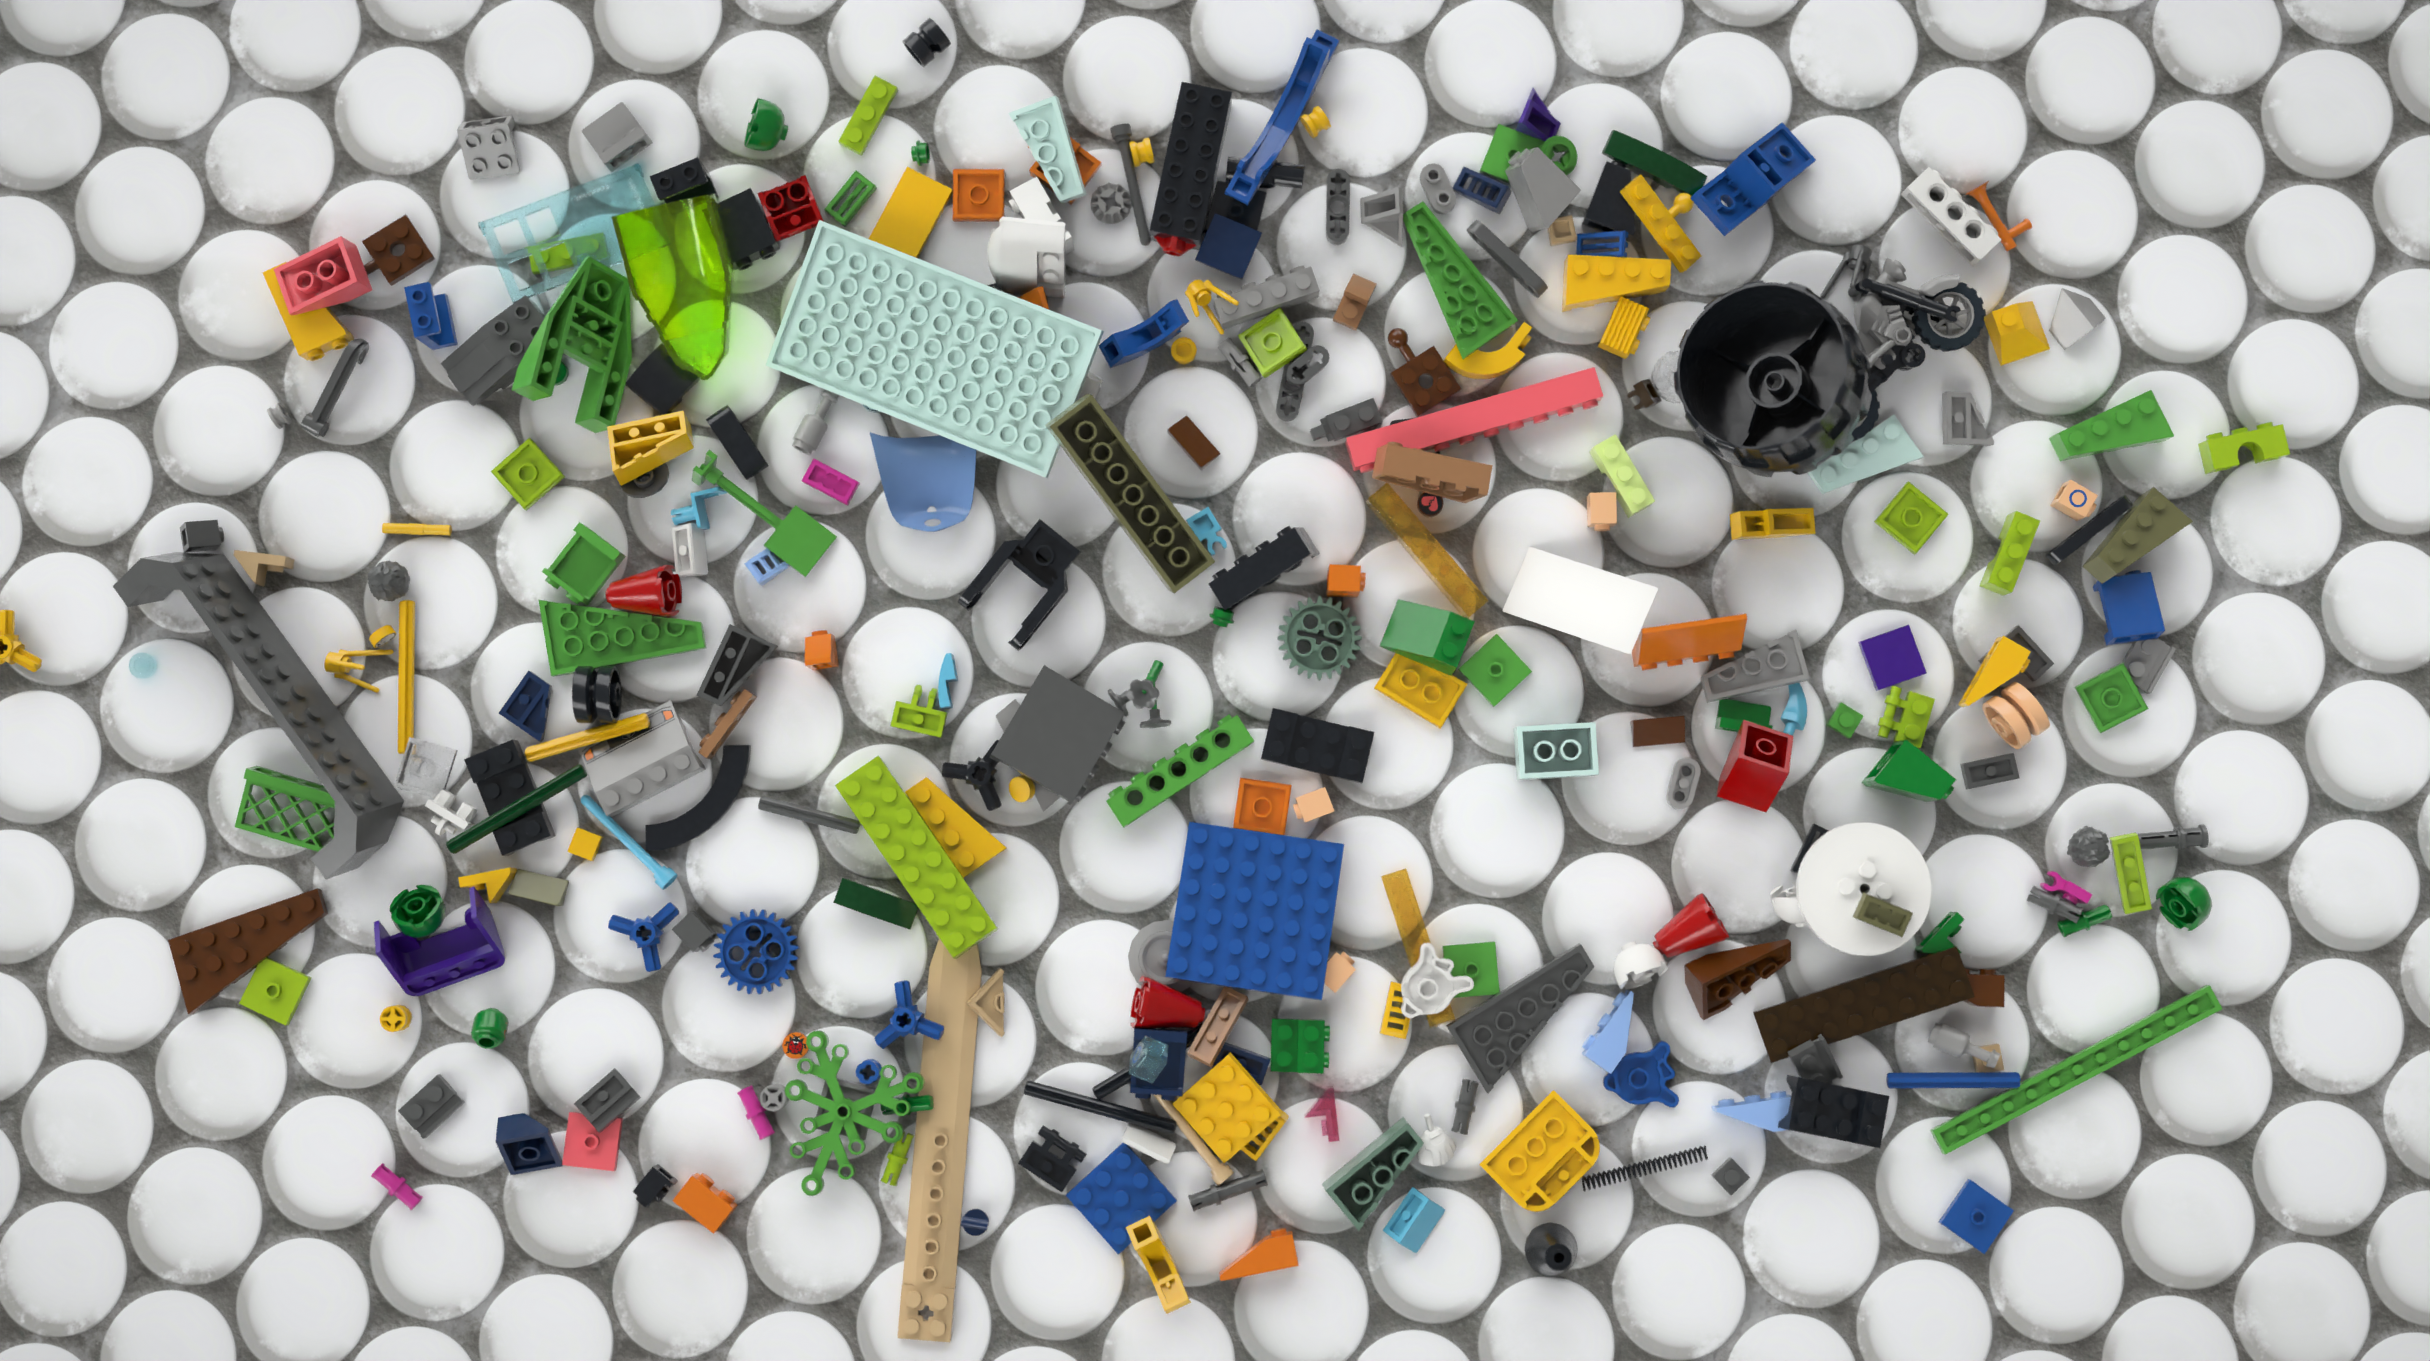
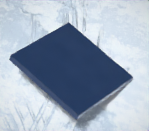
M1215 213L1195 261L1242 280L1262 232Z

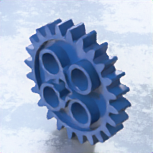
M751 909L750 917L745 912H740L741 920L731 917L732 926L723 924L726 934H717L722 939V943L714 944V947L720 949V953L713 955V957L721 958V962L716 965V968L724 967L725 969L721 974V978L730 976L728 985L730 986L737 982V991H741L747 986V994H752L754 987H756L758 994H763L764 986L769 992L773 991V983L778 987L783 986L780 978L790 979L791 977L787 970H796L791 961L800 958L793 954V951L799 949L800 946L792 945V941L798 937L797 935L789 936L788 934L793 927L788 926L784 928L783 924L786 919L781 918L775 921L776 913L772 912L767 917L766 910H761L759 916H757L756 910ZM753 926H757L761 930V936L756 941L752 940L749 936V931ZM771 933V939L759 950L762 954L761 957H753L747 968L743 971L741 969L742 965L754 954L752 947H759L767 935ZM774 942L778 943L781 947V953L778 957H773L769 952V947ZM737 946L744 950V957L740 961L735 960L732 955L734 948ZM756 963H760L764 967V974L760 978L756 977L752 971Z

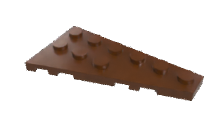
M317 888L169 939V946L188 1014L193 1015L200 1010L201 1006L209 1000L215 999L220 995L221 991L232 983L235 984L276 950L286 946L287 942L296 935L303 933L325 917L328 912L321 889Z

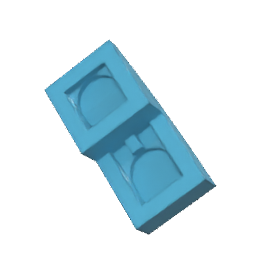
M952 653L945 655L939 675L938 695L939 705L942 710L953 708L948 682L958 681L954 655Z

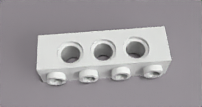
M1930 167L1901 193L1972 266L1978 263L2002 240L1998 236L1997 230L1993 226L1986 224L1980 218L1979 212L1974 207L1968 206L1962 200L1961 194L1956 189L1950 188L1944 182L1943 176ZM1930 192H1934L1939 196V202L1933 201L1930 198ZM1948 210L1954 211L1958 219H1951L1948 215ZM1966 228L1972 229L1976 237H1969L1966 233Z

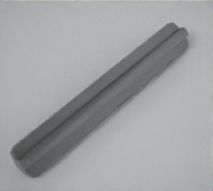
M765 796L760 798L758 809L853 834H857L860 827L859 820Z

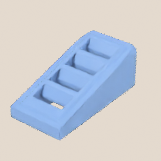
M768 549L763 550L744 563L761 586L790 566L786 562L780 563L776 556ZM769 557L776 567L771 569L765 560ZM761 563L767 573L762 574L756 565Z

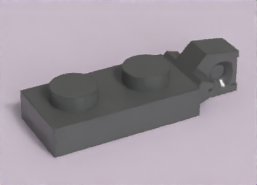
M1374 398L1325 416V418L1320 419L1322 425L1310 429L1313 441L1327 437L1328 442L1332 440L1337 441L1382 424L1383 421Z

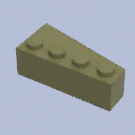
M2153 487L2135 500L2133 506L2127 510L2082 567L2100 583H2104L2193 521Z

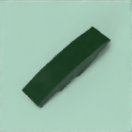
M1616 130L1611 131L1602 151V154L1624 164L1627 169L1635 174L1649 177L1667 189L1673 188L1680 193H1688L1691 196L1704 186L1708 177L1671 155Z

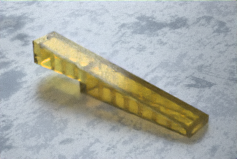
M1405 868L1383 875L1381 879L1411 968L1419 959L1421 945L1431 942ZM1450 1004L1437 1014H1425L1429 1029L1455 1020Z

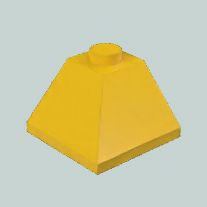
M2033 301L2016 303L1992 311L1984 317L1985 325L2000 366L2050 349Z

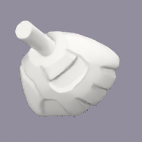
M1429 1113L1425 1114L1424 1118L1428 1129L1420 1136L1424 1144L1417 1152L1418 1160L1422 1165L1433 1167L1444 1165L1454 1156L1456 1145L1445 1131L1440 1127H1434L1431 1115Z

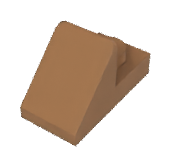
M1353 274L1345 288L1333 321L1356 331L1377 284Z

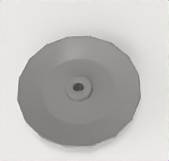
M1174 921L1152 922L1142 928L1132 940L1128 954L1129 967L1139 985L1142 986L1143 982H1139L1142 976L1156 980L1179 992L1184 991L1194 983L1192 981L1165 977Z

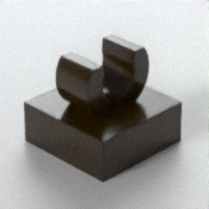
M1650 379L1642 380L1633 385L1635 390L1627 395L1628 398H1632L1635 395L1639 396L1640 403L1634 406L1635 410L1652 407L1662 401Z

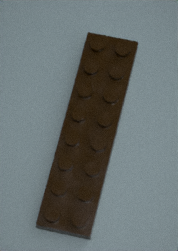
M1954 946L1754 1011L1753 1014L1770 1062L1773 1063L1788 1058V1051L1810 1039L1811 1041L1818 1039L1820 1034L1825 1038L1827 1044H1831L1974 998L1975 996L1958 948Z

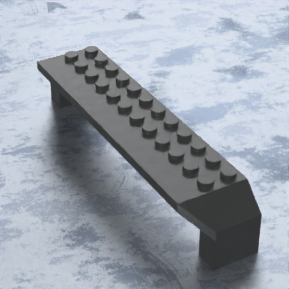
M174 552L140 558L113 588L127 607L163 601L174 589L183 592L335 801L334 838L318 851L311 860L326 880L359 868L388 842L404 803L401 795L224 554Z

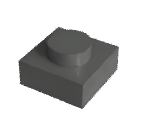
M1731 1157L1711 1175L1729 1195H1733L1750 1178Z

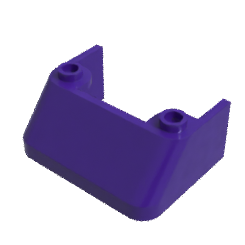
M474 886L469 888L471 907L464 914L466 925L419 941L417 938L409 937L402 932L390 936L379 920L374 922L376 955L406 994L421 996L497 969L504 964V949L491 910Z

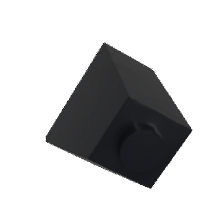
M1607 161L1605 163L1582 224L1601 232L1626 231L1628 232L1626 241L1630 242L1635 233L1634 211L1620 191L1632 180L1631 170L1626 169L1624 164L1617 161H1612L1611 163Z

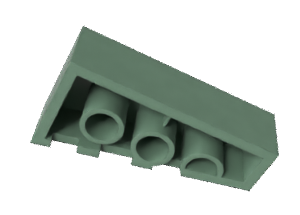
M1402 1117L1322 1183L1325 1191L1358 1231L1364 1225V1221L1370 1213H1373L1379 1205L1378 1202L1387 1190L1389 1191L1394 1185V1181L1399 1174L1405 1170L1424 1142L1404 1117Z

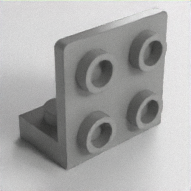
M620 102L582 130L583 135L611 172L653 143L623 102Z
M513 115L461 123L457 133L469 179L518 174L520 172L511 134L515 127Z

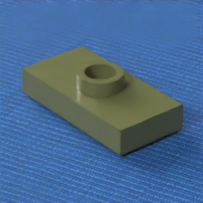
M1863 892L1853 917L1903 937L1913 913Z

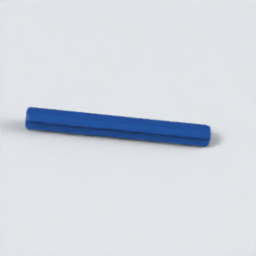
M2017 1072L1888 1073L1886 1077L1887 1087L1890 1089L2019 1088L2021 1082L2020 1075Z

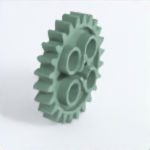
M1321 596L1318 597L1317 603H1313L1312 599L1308 597L1306 606L1301 601H1298V611L1292 607L1289 608L1292 617L1283 616L1287 626L1280 625L1279 630L1285 632V635L1278 636L1277 640L1284 641L1285 644L1281 645L1279 650L1287 651V654L1282 659H1291L1292 662L1289 668H1294L1297 665L1299 667L1298 675L1302 674L1305 670L1307 671V679H1310L1313 673H1316L1318 681L1321 680L1323 673H1326L1328 679H1331L1332 671H1335L1340 676L1342 674L1340 667L1343 666L1349 669L1350 665L1347 660H1356V656L1352 654V651H1360V647L1354 643L1362 640V637L1355 635L1354 632L1360 630L1361 627L1352 625L1357 617L1352 616L1348 618L1347 614L1350 608H1346L1343 611L1340 610L1341 601L1333 606L1332 597H1329L1326 603H1323ZM1313 616L1317 619L1318 625L1313 629H1308L1303 624L1304 618ZM1331 623H1338L1342 626L1343 632L1338 636H1333L1329 633L1328 626ZM1297 631H1304L1314 636H1317L1318 632H1322L1323 638L1340 641L1342 645L1337 646L1327 641H1322L1318 645L1315 638L1300 636L1297 634ZM1307 641L1311 646L1310 652L1307 654L1299 653L1296 648L1297 643ZM1324 648H1332L1336 653L1335 659L1331 661L1325 660L1321 655Z

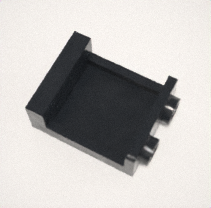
M698 157L649 176L658 199L665 201L671 216L719 197L709 172Z
M751 188L704 209L733 270L747 269L753 265L752 262L760 258L763 260L768 259L776 254L775 251L780 249Z

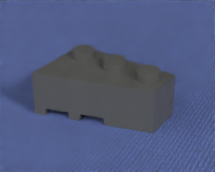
M729 624L698 690L697 696L722 706L778 646Z

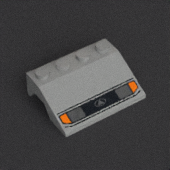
M672 700L646 713L650 720L648 728L578 748L593 790L606 816L614 817L706 770L687 737L686 728Z

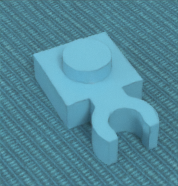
M1209 507L1186 520L1200 542L1207 540V550L1210 555H1215V551L1212 548L1214 543L1218 542L1224 549L1227 548L1226 541L1216 535L1222 528Z

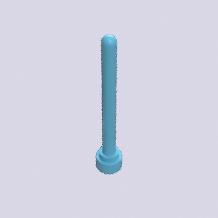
M589 795L581 797V803L654 873L655 883L662 890L675 881L678 875L671 868L662 867L617 822L610 816H606L604 810Z

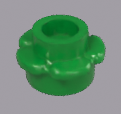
M918 140L916 146L911 147L913 162H917L919 166L930 163V150L927 142L920 143Z
M1214 607L1213 613L1209 614L1213 618L1212 623L1218 626L1227 627L1228 623H1234L1232 619L1234 612Z

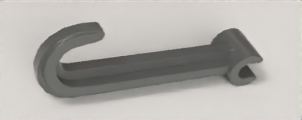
M355 339L347 345L313 412L308 413L303 418L300 427L316 437L320 435L322 437L325 436L329 429L327 420L356 363L362 364L369 350L367 341Z

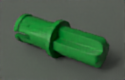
M2102 905L2082 912L2081 915L2078 914L2077 916L2080 918L2077 924L2069 919L2058 921L2057 925L2062 936L2067 937L2084 929L2088 931L2091 926L2111 919L2112 913L2107 905Z
M904 1094L903 1097L895 1098L907 1100L910 1103L911 1110L907 1115L915 1111L932 1110L934 1107V1099L929 1095L910 1097L909 1094ZM900 1103L898 1110L901 1113H905L907 1107L904 1103ZM880 1105L883 1115L895 1114L893 1109Z

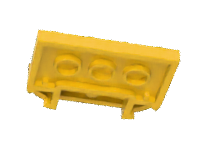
M1553 1090L1479 1165L1522 1208L1533 1212H1540L1554 1206L1591 1169L1598 1159L1600 1144L1595 1131Z

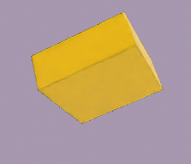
M577 827L567 852L594 861L603 836Z

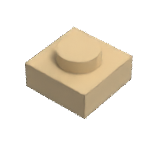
M1999 1044L1978 1046L1989 1052H1992L1994 1049L1997 1053H2000V1057L1995 1068L1986 1066L1987 1062L1972 1056L1975 1072L2004 1070Z

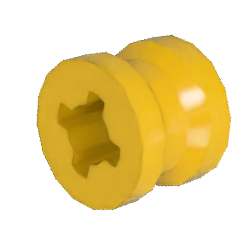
M1319 106L1314 107L1310 114H1304L1300 117L1302 125L1313 139L1318 136L1321 130L1331 128L1329 119Z
M1144 138L1139 143L1135 141L1129 142L1134 167H1139L1144 162L1149 164L1155 163L1149 138Z
M403 1005L389 1006L380 1015L381 1026L389 1032L405 1030L412 1021L410 1010Z

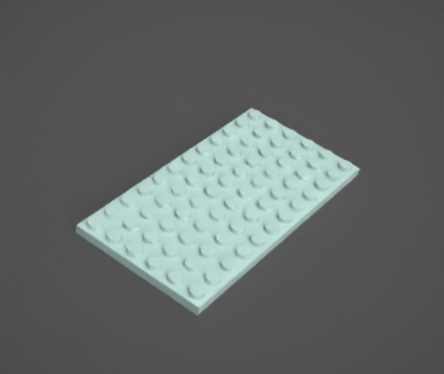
M819 220L766 366L1048 478L1060 445L1045 425L1078 400L1104 331Z

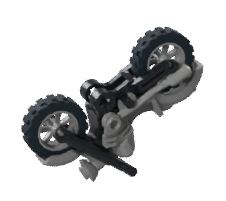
M1887 258L1883 266V272L1876 281L1865 278L1857 283L1854 289L1849 288L1848 294L1850 297H1855L1859 294L1865 295L1854 307V319L1859 330L1858 336L1864 346L1871 366L1868 388L1872 394L1867 416L1858 422L1851 433L1854 437L1853 441L1864 437L1874 427L1875 421L1878 420L1880 402L1877 401L1876 396L1878 395L1875 389L1880 384L1886 382L1897 369L1908 371L1920 366L1925 360L1923 347L1912 341L1915 339V336L1904 319V311H1907L1910 315L1914 314L1912 316V324L1914 323L1915 325L1914 331L1916 335L1919 334L1922 343L1928 344L1934 350H1942L1943 352L1958 350L1969 345L1980 335L1979 332L1985 324V321H1983L1984 316H1986V311L1982 306L1984 304L1983 300L1977 296L1975 289L1969 288L1966 283H1959V275H1943L1933 278L1923 284L1918 290L1897 284V282H1903L1907 279L1904 274L1906 270L1898 260L1892 261ZM1951 297L1953 301L1948 306L1945 305L1942 298ZM1958 301L1963 304L1965 310H1961L1960 307L1956 306ZM1967 314L1966 324L1957 319L1959 315ZM1931 320L1935 321L1937 324L1933 326ZM1952 323L1962 330L1952 335ZM1940 326H1946L1947 335L1941 334L1937 329ZM1908 353L1912 355L1910 362L1905 359Z

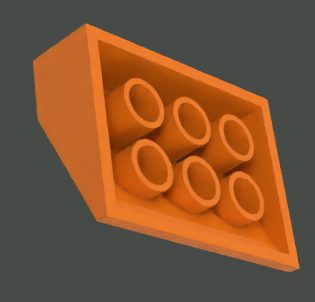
M1747 614L1643 628L1632 649L1634 667L1641 666L1642 671L1656 669L1659 663L1667 662V666L1672 667L1683 665V660L1693 659V663L1709 661L1708 656L1718 655L1719 659L1733 658L1734 653L1742 648Z

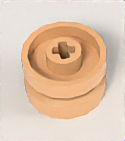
M2012 682L2002 689L2001 697L1993 696L1983 703L1984 714L1991 726L2006 743L2015 749H2021L2031 741V734L2035 736L2040 735L2050 727L2048 716L2043 707L2024 686L2017 682Z

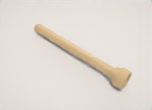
M1154 1095L1212 1169L1210 1171L1213 1175L1211 1178L1217 1186L1234 1174L1228 1164L1225 1166L1223 1162L1220 1163L1187 1120L1173 1106L1171 1100H1162V1095Z

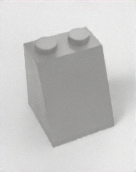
M1538 147L1530 150L1526 148L1522 152L1518 151L1508 161L1510 166L1505 172L1526 225L1531 232L1548 229L1581 191Z

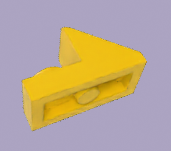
M509 867L458 877L460 888L474 886L479 891L484 890L486 884L489 903H497L514 879L517 868Z

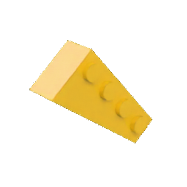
M1568 254L1564 261L1562 312L1580 307H1591L1606 302H1617L1621 296L1627 299L1663 293L1670 286L1671 260Z

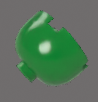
M757 98L751 112V121L748 122L744 146L752 150L768 151L775 148L779 140H785L788 126L784 125V114L776 104Z
M2189 877L2174 878L2157 890L2156 900L2160 898V902L2163 905L2159 909L2167 921L2176 928L2182 929L2186 927L2189 928L2188 931H2192L2209 917L2212 900L2206 887L2197 880Z
M416 885L417 889L410 892L408 889L403 890L394 898L390 905L391 919L396 928L409 937L420 938L428 936L441 927L444 921L445 904L438 890L429 885Z

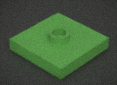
M1498 124L1479 173L1510 184L1505 172L1510 166L1508 163L1510 158L1516 152H1522L1526 148L1530 150L1538 147L1541 150L1540 146L1545 141Z
M1498 634L1493 636L1458 669L1493 707L1532 672Z
M2120 663L2074 687L2099 733L2148 709L2124 663Z
M1495 942L1442 946L1443 958L1450 959L1454 963L1451 975L1469 976L1474 982L1472 990L1459 993L1454 998L1500 993Z

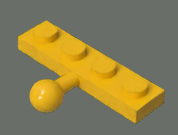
M1642 175L1635 177L1620 191L1680 273L1686 271L1702 256L1674 219L1680 213H1688L1692 210L1694 202L1690 199L1692 197L1690 194H1678L1674 198L1673 206L1667 210Z

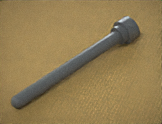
M1127 123L1119 124L1110 128L1111 136L1116 144H1119L1140 242L1142 245L1147 246L1151 240L1129 146L1130 136H1132L1131 127Z

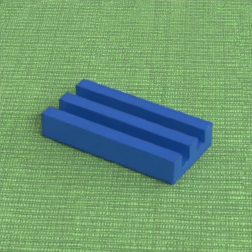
M1612 231L1577 234L1576 255L1627 257L1625 249L1628 248V243L1626 242L1628 232ZM1619 238V242L1583 244L1585 240ZM1618 248H1619V251H1613V252L1583 253V251H1586V250H1602V249H1618Z

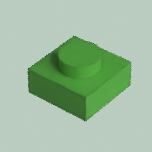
M1841 702L1837 705L1826 725L1846 738H1851L1863 715Z

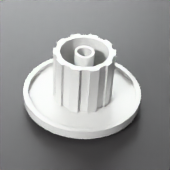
M1850 823L1836 827L1822 835L1805 854L1800 864L1796 881L1798 905L1811 931L1830 947L1852 955H1879L1902 946L1920 929L1927 916L1931 902V878L1926 862L1919 850L1898 831L1876 823ZM1863 892L1913 913L1903 937L1853 917Z

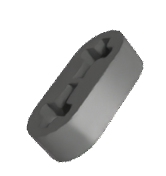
M1319 345L1313 346L1292 362L1285 373L1287 382L1292 386H1301L1314 377L1329 361L1327 349ZM1313 352L1316 355L1320 353L1323 355L1321 359L1322 364L1317 361L1313 365H1309L1308 362L1312 360ZM1304 366L1306 370L1301 375L1303 379L1300 380L1298 377L1293 379L1292 374L1294 372L1292 369L1295 368L1298 371Z

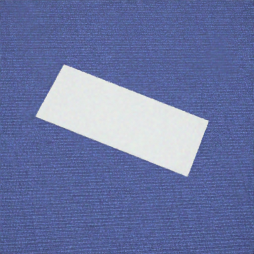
M1530 547L1502 611L1631 654L1658 588Z

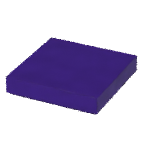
M1909 625L1858 642L1876 691L1927 674Z

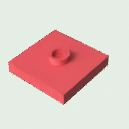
M569 1112L562 1165L616 1171L623 1118L618 1117L599 1133L582 1113Z

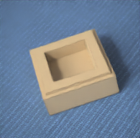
M1572 215L1556 218L1547 229L1551 246L1572 243L1577 240Z

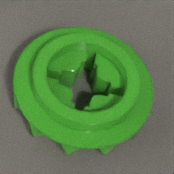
M1553 136L1546 139L1540 146L1541 151L1550 160L1554 157V152H1564L1559 161L1552 162L1566 175L1570 174L1577 164V151L1574 144L1563 136Z

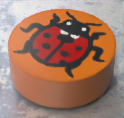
M793 1032L787 1035L782 1045L784 1053L793 1059L805 1056L809 1051L806 1045L807 1036L801 1032Z

